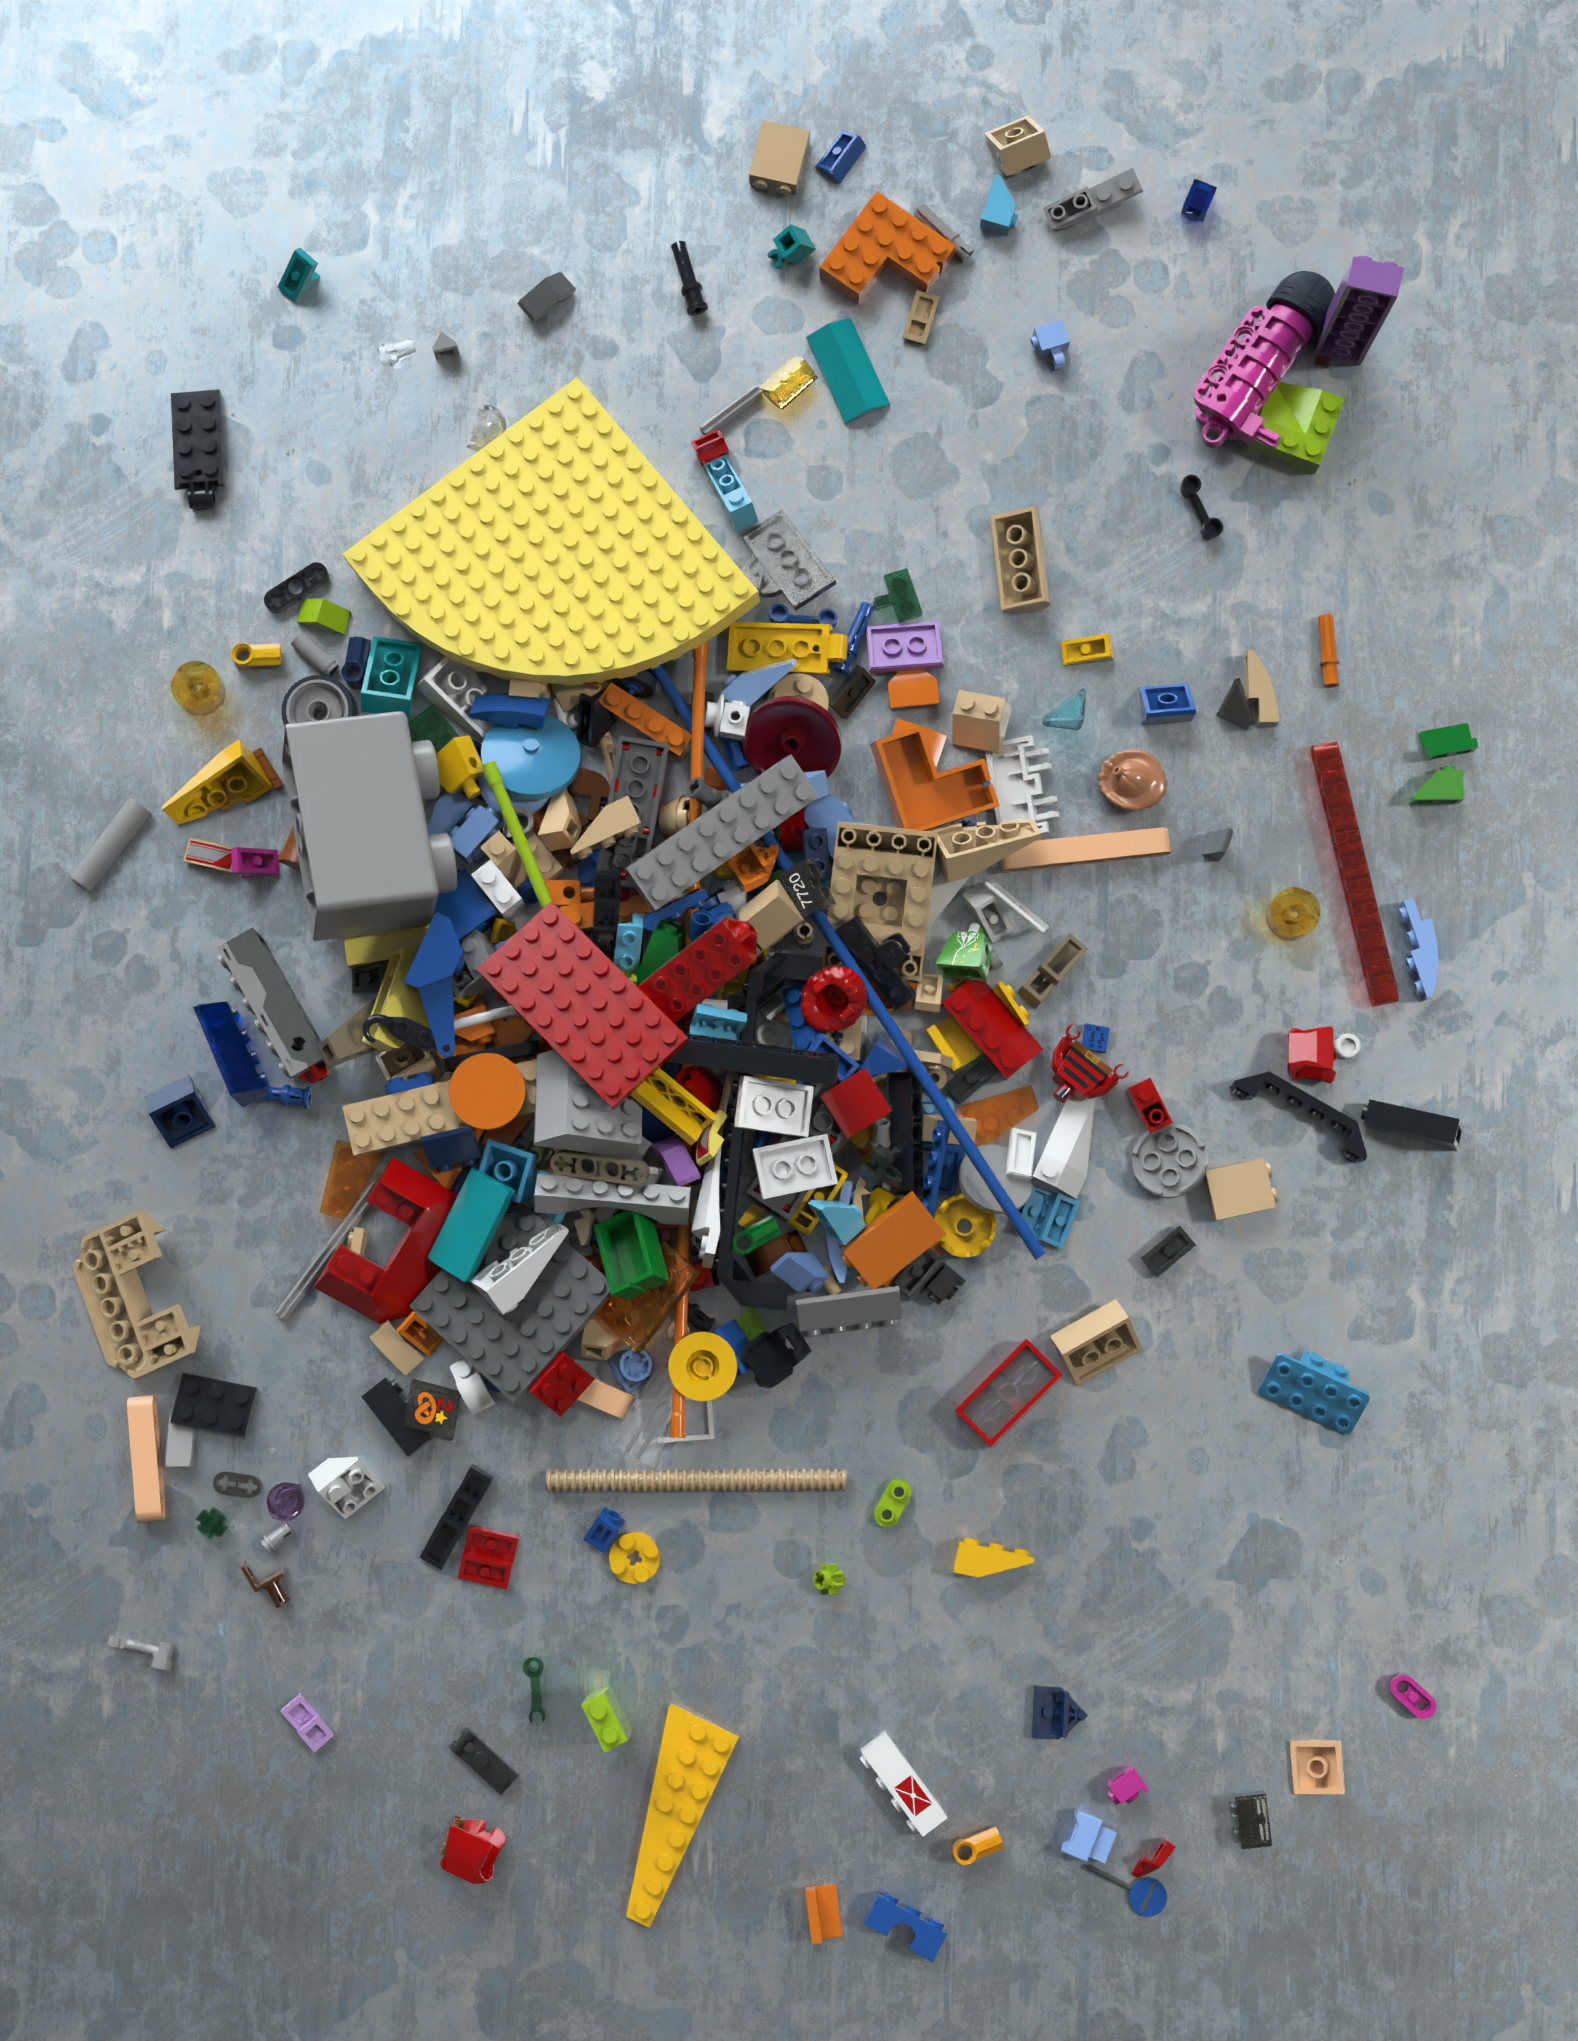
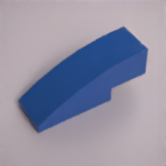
M509 693L475 696L469 717L513 729H518L519 723L543 729L549 710L550 698L539 696V699L510 697Z

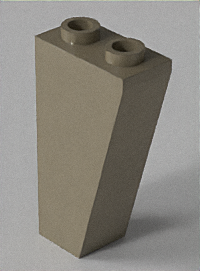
M377 997L317 1046L328 1068L377 1050L362 1042L364 1036L362 1031L363 1023L370 1017Z

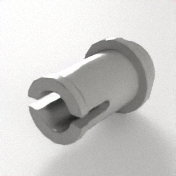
M284 1522L268 1537L265 1535L261 1543L271 1554L273 1551L277 1552V1548L294 1536L295 1533Z

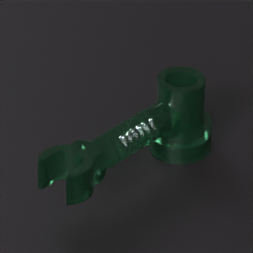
M538 1655L527 1657L523 1664L524 1673L530 1677L532 1696L529 1721L531 1723L534 1712L541 1713L542 1722L546 1718V1712L542 1708L540 1675L544 1669V1662ZM532 1661L537 1662V1663H538V1667H536V1668L532 1667V1666L530 1665V1662H532Z

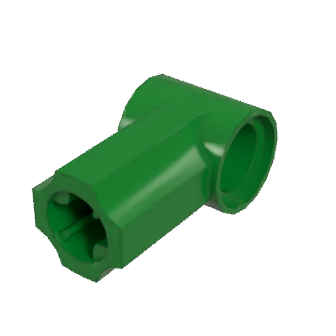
M771 1214L734 1235L732 1245L736 1252L747 1254L781 1235L782 1232ZM741 1235H746L751 1240V1245L746 1250H741L736 1245V1240Z

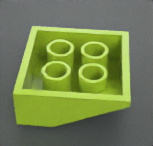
M1280 382L1263 405L1259 415L1264 418L1265 428L1281 435L1279 444L1273 449L1256 440L1253 446L1248 444L1247 448L1315 474L1325 454L1345 398L1320 389Z

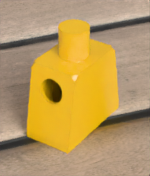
M469 735L453 738L436 754L440 784L450 794L464 791L469 799H473L482 792L476 780L484 773L481 767L483 764Z

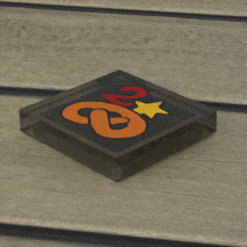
M413 1379L410 1385L402 1429L452 1441L454 1439L461 1398L460 1392Z

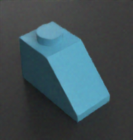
M995 174L981 217L980 228L1007 236L1009 229L1015 228L1018 214H1014L1016 204L1000 175Z
M811 1200L808 1202L829 1237L844 1246L866 1226L861 1218L862 1212L854 1204L848 1205L843 1201Z

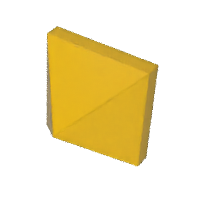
M496 918L491 927L490 942L499 944L511 938L515 922Z

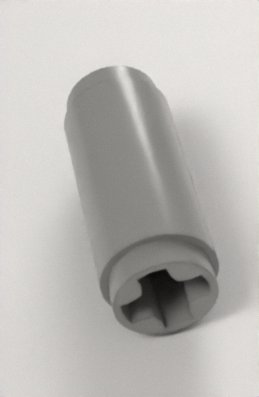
M301 632L293 639L291 645L294 647V650L320 674L330 677L336 672L339 665L312 638Z

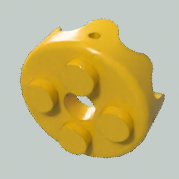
M963 1194L944 1201L934 1217L946 1234V1236L939 1240L940 1247L956 1257L969 1258L982 1253L991 1245L995 1237L997 1223L994 1214L991 1212L985 1213L977 1209ZM967 1219L970 1221L972 1228L969 1233L963 1234L958 1231L957 1223L960 1220Z

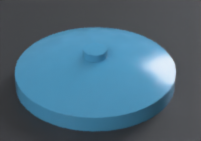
M549 715L546 717L543 729L520 723L518 729L495 724L485 735L481 746L482 764L495 761L507 794L519 799L538 800L560 793L573 782L580 767L581 752L575 734L562 721Z

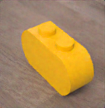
M834 1164L838 1184L808 1190L790 1220L786 1221L787 1224L806 1236L811 1233L819 1221L808 1202L811 1200H833L848 1176V1172Z

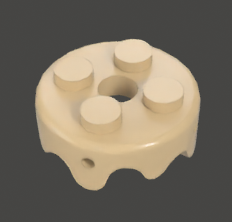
M804 673L786 675L774 684L769 692L768 700L781 696H797L809 699L821 705L829 712L827 691L823 684L811 675Z

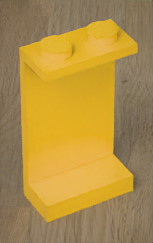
M1002 981L999 982L992 990L1024 1027L1028 1026L1029 1021L1027 1019L1030 1016L1023 1005H1017L1013 999L1016 997V994L1009 984L1004 985ZM950 1017L936 1025H932L925 1031L938 1053L953 1058L952 1067L949 1068L952 1074L981 1054Z

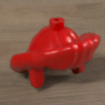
M834 965L831 968L827 967L816 972L815 975L808 978L801 993L802 1017L805 1018L809 1026H812L817 1031H841L854 1025L861 1016L867 1001V988L865 987L864 980L853 969L846 968L845 966L839 967Z

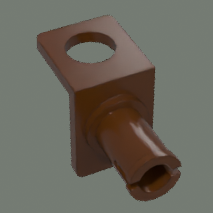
M247 1561L242 1563L241 1569L255 1593L261 1589H266L276 1608L281 1607L282 1603L286 1604L291 1600L279 1581L286 1575L287 1569L285 1567L258 1582Z

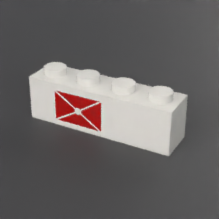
M886 1731L861 1748V1753L863 1754L860 1757L861 1761L868 1770L873 1768L877 1773L878 1777L875 1780L884 1792L888 1789L894 1798L891 1799V1802L900 1813L904 1810L909 1817L906 1822L914 1834L920 1832L924 1837L948 1818Z

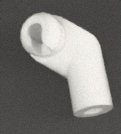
M553 699L556 719L562 721L570 729H576L578 714L565 713L558 699Z

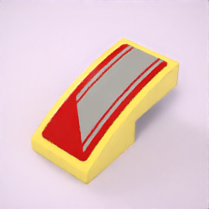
M721 1109L714 1113L717 1115L716 1119L703 1130L698 1138L696 1161L700 1166L715 1156L725 1140L717 1133L728 1116Z

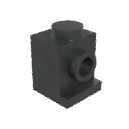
M946 1264L926 1288L929 1291L927 1296L939 1305L945 1298L950 1300L959 1290L955 1286L957 1283L962 1286L966 1280Z

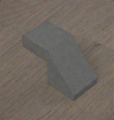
M558 272L544 278L521 298L517 304L533 322L549 315L556 302L572 296L576 288L562 272Z

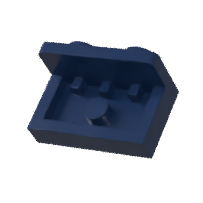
M805 828L802 831L806 880L830 878L827 828Z

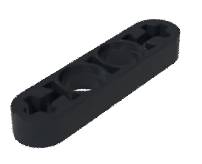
M533 1040L442 1059L444 1072H454L463 1061L481 1053H494L509 1060L538 1055L541 1051L539 1041Z

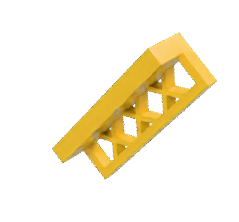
M660 1068L631 1094L635 1100L690 1145H693L698 1140L703 1130L717 1117L716 1114ZM655 1080L662 1081L666 1087H661ZM675 1096L681 1097L685 1103H680L675 1099ZM694 1112L700 1113L706 1119L704 1121L700 1120Z

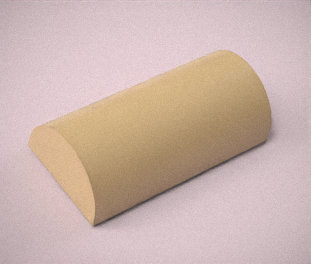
M1032 506L990 516L1001 612L1023 614L1049 607L1050 599L1039 508Z

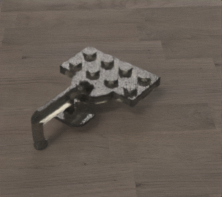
M782 509L742 535L743 541L753 555L747 560L745 567L739 569L758 590L760 597L769 598L783 594L794 610L797 611L836 585L834 577Z

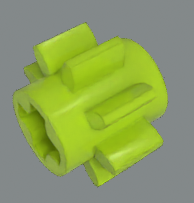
M821 1564L820 1570L814 1574L813 1582L815 1587L821 1590V1595L839 1594L838 1588H842L845 1584V1575L841 1569H838V1564Z

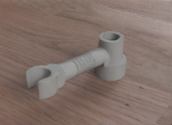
M109 1636L107 1646L153 1656L150 1667L171 1671L173 1664L171 1658L175 1645L160 1642L158 1647L121 1637Z

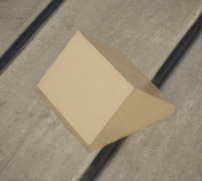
M775 880L739 909L740 921H747L755 928L758 934L757 944L763 950L770 948L804 921L779 880Z

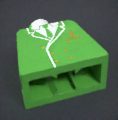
M972 923L969 926L968 932L955 931L951 934L936 961V965L943 978L987 981L992 946L986 935L983 934V926Z

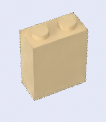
M762 120L749 173V184H753L754 187L763 190L767 188L775 189L784 195H789L790 193L797 194L810 141V131Z
M1264 1158L1206 1171L1203 1179L1213 1222L1276 1208L1275 1203L1278 1202V1196L1275 1187L1271 1188L1269 1178H1272L1270 1164L1265 1163Z

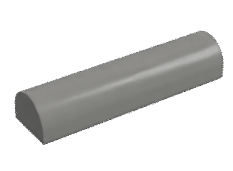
M130 798L70 877L92 892L152 813Z

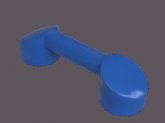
M774 604L769 610V619L772 623L830 624L834 628L838 620L837 613L829 608L821 610L818 617L789 614L788 608L783 604Z

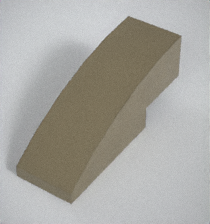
M1069 933L1017 993L1036 1009L1085 954L1088 948Z

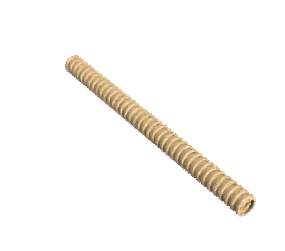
M588 1469L587 1472L579 1470V1472L571 1470V1472H568V1470H563V1472H560V1470L555 1472L548 1470L546 1472L547 1492H552V1490H555V1492L563 1490V1492L571 1490V1492H575V1490H579V1492H583V1490H587V1492H591V1490H595V1492H599V1490H603V1492H607V1490H611V1492H615V1490H619V1492H623V1490H627V1492H631V1490H635V1492H639V1490H643V1492H647V1490H651V1492H655V1490L671 1492V1489H675V1492H678L679 1489H683V1492H686L687 1489H691V1492H694L695 1489H698L699 1492H702L703 1489H706L707 1492H710L711 1489H714L715 1492H718V1489H722L723 1492H726V1489H730L731 1492H734V1489H738L739 1492H742V1489H746L747 1492H750V1489H754L755 1492H758V1489H762L763 1492H766V1489H770L771 1492H774V1489H778V1492H782V1489H786V1492H790V1489H794V1492H798V1489H802V1492H805L806 1489H810V1492H813L814 1489H818L819 1492L822 1489H826V1491H830V1489L846 1491L847 1471L845 1469H842V1471H838V1469H834V1471H830V1469H826V1471H822V1469H818V1471H814V1469H810V1471H806V1469H802V1471H798V1469H794V1471H790V1469H786V1471H782V1469H778V1471H774V1469H770V1471H766V1469H762V1471L746 1469L743 1472L742 1469H739L738 1472H734V1469H731L730 1472H726V1469H723L722 1472H718V1469H715L714 1472H711L710 1469H707L706 1472H703L702 1469H699V1472H695L694 1469H691V1472H687L686 1469H683V1472H679L678 1469H675V1472H671V1469H667V1472H663V1469H659V1472H655V1469H651V1472H647V1469H643V1472H639V1469H635V1472H631V1469H628L627 1472H623V1469H620L619 1472H615V1469H612L611 1472H607V1469H604L603 1472H599V1469H596L595 1472H592L591 1469Z

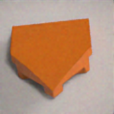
M926 670L898 671L887 684L890 709L939 704L937 679Z
M752 843L748 846V850L740 852L726 861L727 867L745 893L768 881L778 855V845H770L769 848L756 847Z

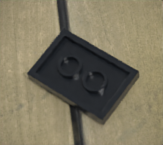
M183 1373L170 1422L176 1425L246 1438L258 1388Z

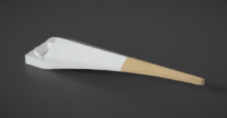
M730 1070L727 1072L719 1107L725 1114L735 1071ZM724 1122L717 1132L721 1137H723ZM721 1146L715 1156L707 1161L691 1232L702 1241L698 1257L703 1258L702 1267L712 1269L720 1234L719 1173Z

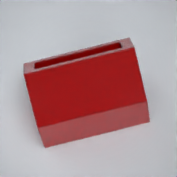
M719 429L691 441L701 467L708 462L729 454V449Z

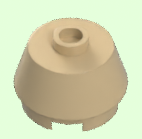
M682 795L662 804L658 823L661 834L665 839L670 838L689 824L690 797Z

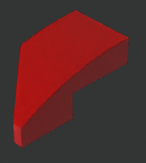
M1164 1838L1151 1860L1141 1855L1131 1874L1139 1878L1160 1868L1176 1846Z

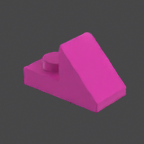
M244 847L231 849L232 870L234 874H241L242 878L279 874L278 850Z

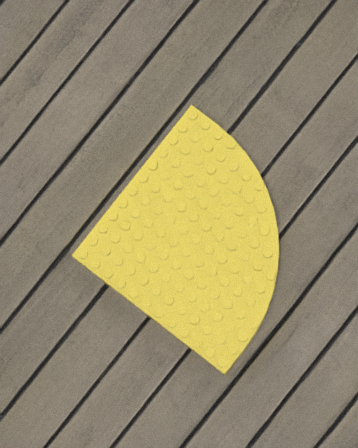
M578 377L343 553L348 565L385 610L413 636L426 643L430 648L436 649L447 658L470 666L479 672L491 673L496 677L506 680L517 678L536 681L546 685L554 683L572 686L596 681L603 683L605 682L604 680L637 675L638 672L660 667V664L671 659L675 660L693 648L695 650L761 602L759 592Z

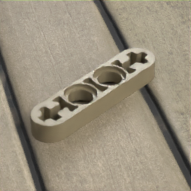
M560 1150L550 1161V1166L556 1174L635 1186L643 1184L650 1175L649 1166L644 1161ZM562 1157L568 1163H573L575 1158H577L575 1165L568 1164L564 1168H562L561 1163H558V1160ZM587 1159L593 1163L594 1170L592 1172L583 1170L581 1166L583 1160ZM608 1163L617 1165L619 1169L618 1175L612 1176L606 1171ZM636 1167L639 1168V1172L643 1173L639 1178H636L635 1173L630 1172L623 1177L625 1170L633 1171Z

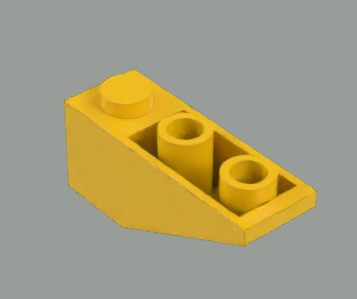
M965 1537L964 1542L958 1541L952 1571L979 1578L1032 1564L1035 1558L1029 1556L1030 1551L1015 1548L1014 1552L1004 1550V1545L990 1543L989 1547L979 1545L980 1540Z

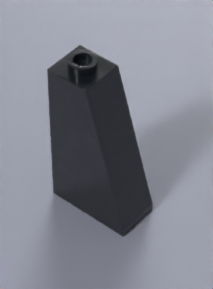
M1371 1099L1368 1105H1364L1361 1114V1120H1364V1125L1367 1128L1458 1151L1463 1125L1458 1118Z

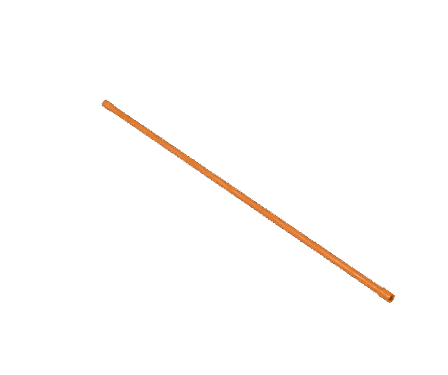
M708 641L695 650L693 648L690 781L695 777L703 779ZM690 798L689 824L702 815V803L696 798ZM700 880L687 888V894L700 888ZM691 906L687 908L686 946L693 942L688 936L692 913L699 910V907L693 910ZM696 1007L683 1016V1033H689L690 1018ZM682 1064V1070L694 1068V1065ZM680 1137V1141L684 1143L692 1158V1145ZM691 1182L681 1187H691ZM691 1195L688 1226L677 1225L674 1347L681 1339L687 1336ZM673 1385L670 1438H685V1396Z

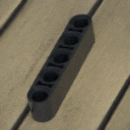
M912 1071L893 1072L889 1077V1106L892 1110L889 1113L890 1151L895 1146L901 1150L892 1165L902 1173L903 1177L898 1186L891 1187V1191L896 1196L907 1195L911 1191L915 1195H920L923 1190L922 1086Z

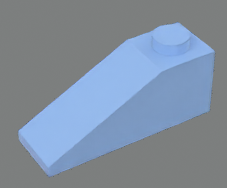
M796 659L745 671L738 677L733 674L723 683L725 688L720 693L724 694L725 699L729 703L736 700L744 702L746 706L750 707L794 668L798 662Z

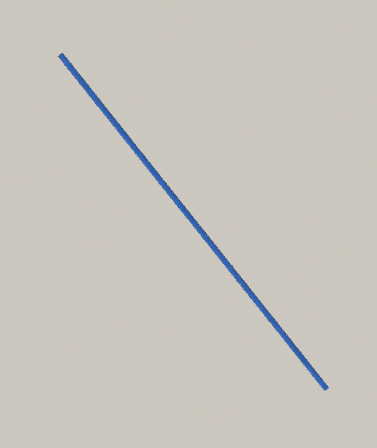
M661 664L659 665L660 667L649 668L692 733V711ZM704 731L705 755L727 789L732 793L736 792L742 787ZM769 831L760 837L766 848H769L770 845H778L779 851L775 862L782 869L791 887L793 888L794 884L803 886L801 877L795 883L790 882V877L797 873L772 833ZM793 876L791 878V881L797 880L799 876ZM804 884L805 888L796 885L795 889H799V891H795L796 894L808 892L806 895L799 894L801 901H812L811 903H803L806 910L842 965L853 969L864 980L865 987L867 988V1003L1034 1259H1039L1046 1254L1045 1250L806 885Z

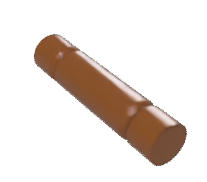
M262 748L256 749L253 754L269 781L272 782V786L275 790L281 789L284 785L278 779L279 776L265 756Z

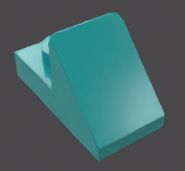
M298 248L294 250L277 287L292 301H299L319 279L320 275L315 272L318 263L303 249Z

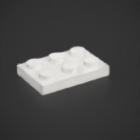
M740 1076L734 1127L808 1137L814 1087Z
M828 1134L752 1149L762 1200L838 1184Z

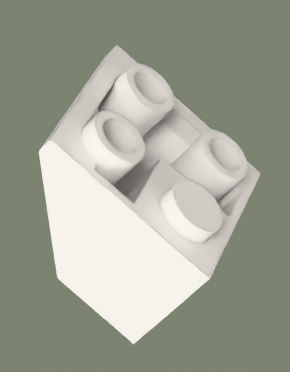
M357 1457L328 1458L308 1474L317 1492L344 1519L352 1515L385 1488L384 1484Z

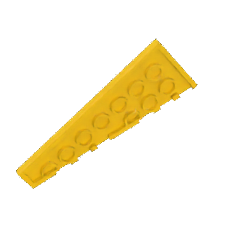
M672 1703L668 1708L626 1915V1917L648 1928L651 1926L739 1736Z

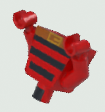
M1073 1024L1067 1026L1066 1037H1062L1053 1051L1052 1070L1055 1073L1052 1080L1059 1085L1054 1091L1053 1096L1061 1103H1065L1070 1096L1078 1101L1082 1098L1090 1100L1104 1096L1118 1084V1079H1124L1130 1074L1129 1070L1124 1076L1120 1075L1118 1068L1123 1063L1115 1066L1113 1070L1076 1039L1080 1037L1081 1028L1076 1035H1071L1069 1029Z

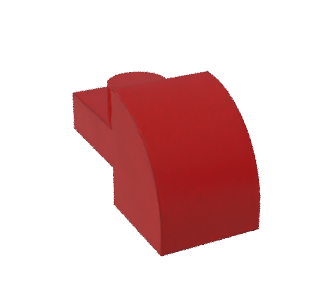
M802 808L780 823L781 848L784 852L803 850L802 831L805 830Z

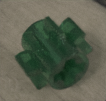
M212 1507L210 1511L203 1509L196 1518L200 1522L196 1528L209 1539H212L214 1535L221 1537L228 1529V1526L224 1524L228 1518L215 1507Z

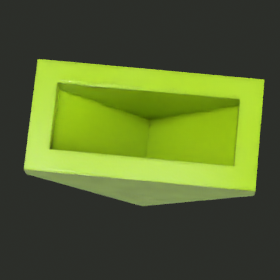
M303 599L297 623L345 635L351 611L325 599Z

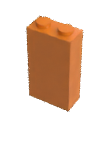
M911 1191L863 1228L845 1246L841 1245L840 1247L844 1253L841 1258L849 1268L854 1266L859 1273L856 1277L864 1287L869 1285L872 1289H877L946 1236V1234L914 1192Z

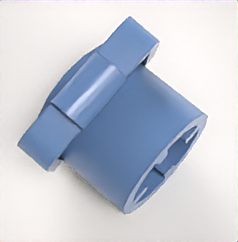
M630 1345L609 1358L608 1363L612 1369L611 1374L626 1393H631L651 1381L649 1376L654 1369V1361L647 1351L635 1349ZM622 1355L620 1367H617L614 1359ZM626 1379L630 1381L642 1382L630 1388L626 1382Z

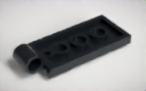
M219 389L171 393L175 490L188 489L187 496L190 509L215 507L216 498L213 487L225 486L221 392Z

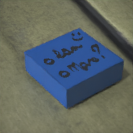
M1085 1023L1081 1044L1088 1050L1105 1053L1110 1028Z

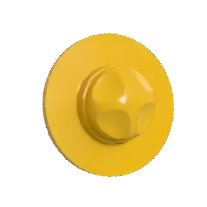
M710 1332L693 1333L681 1339L673 1348L668 1364L669 1376L675 1388L685 1397L696 1401H710L725 1394L732 1386L737 1374V1358L730 1344L722 1337Z

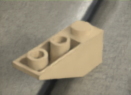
M567 787L560 793L551 796L538 836L550 851L572 848L577 843L582 827L574 796Z
M629 796L608 804L602 809L570 852L573 859L577 857L584 859L593 854L592 850L600 846L602 849L608 848L616 843V839L622 836L629 838L639 832L638 829L642 828L641 821Z

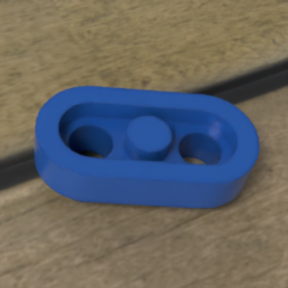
M428 1072L414 1074L413 1079L404 1080L403 1077L389 1079V1084L384 1087L386 1095L435 1084L434 1075H428Z

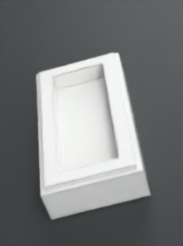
M1017 1128L1010 1130L1005 1176L1024 1181L1032 1179L1037 1133Z

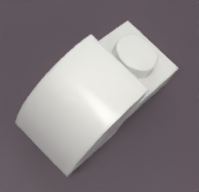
M466 1358L449 1366L456 1380L457 1388L472 1415L496 1404L481 1372Z

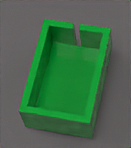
M624 1210L594 1225L612 1296L629 1301L645 1293L646 1288L652 1290L669 1281L653 1218L637 1212Z

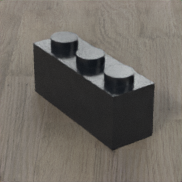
M385 1377L361 1397L407 1457H411L435 1438L432 1434L434 1428L431 1424L422 1425L416 1421L414 1412L417 1406L410 1398L406 1401L401 1394L403 1388L396 1379L390 1380Z

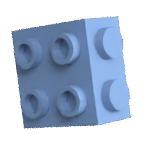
M479 805L477 809L472 808L464 818L466 821L460 828L458 826L455 827L449 834L454 853L471 867L474 863L479 864L485 858L480 847L498 831L502 833V820L499 818V814L489 806L485 809Z

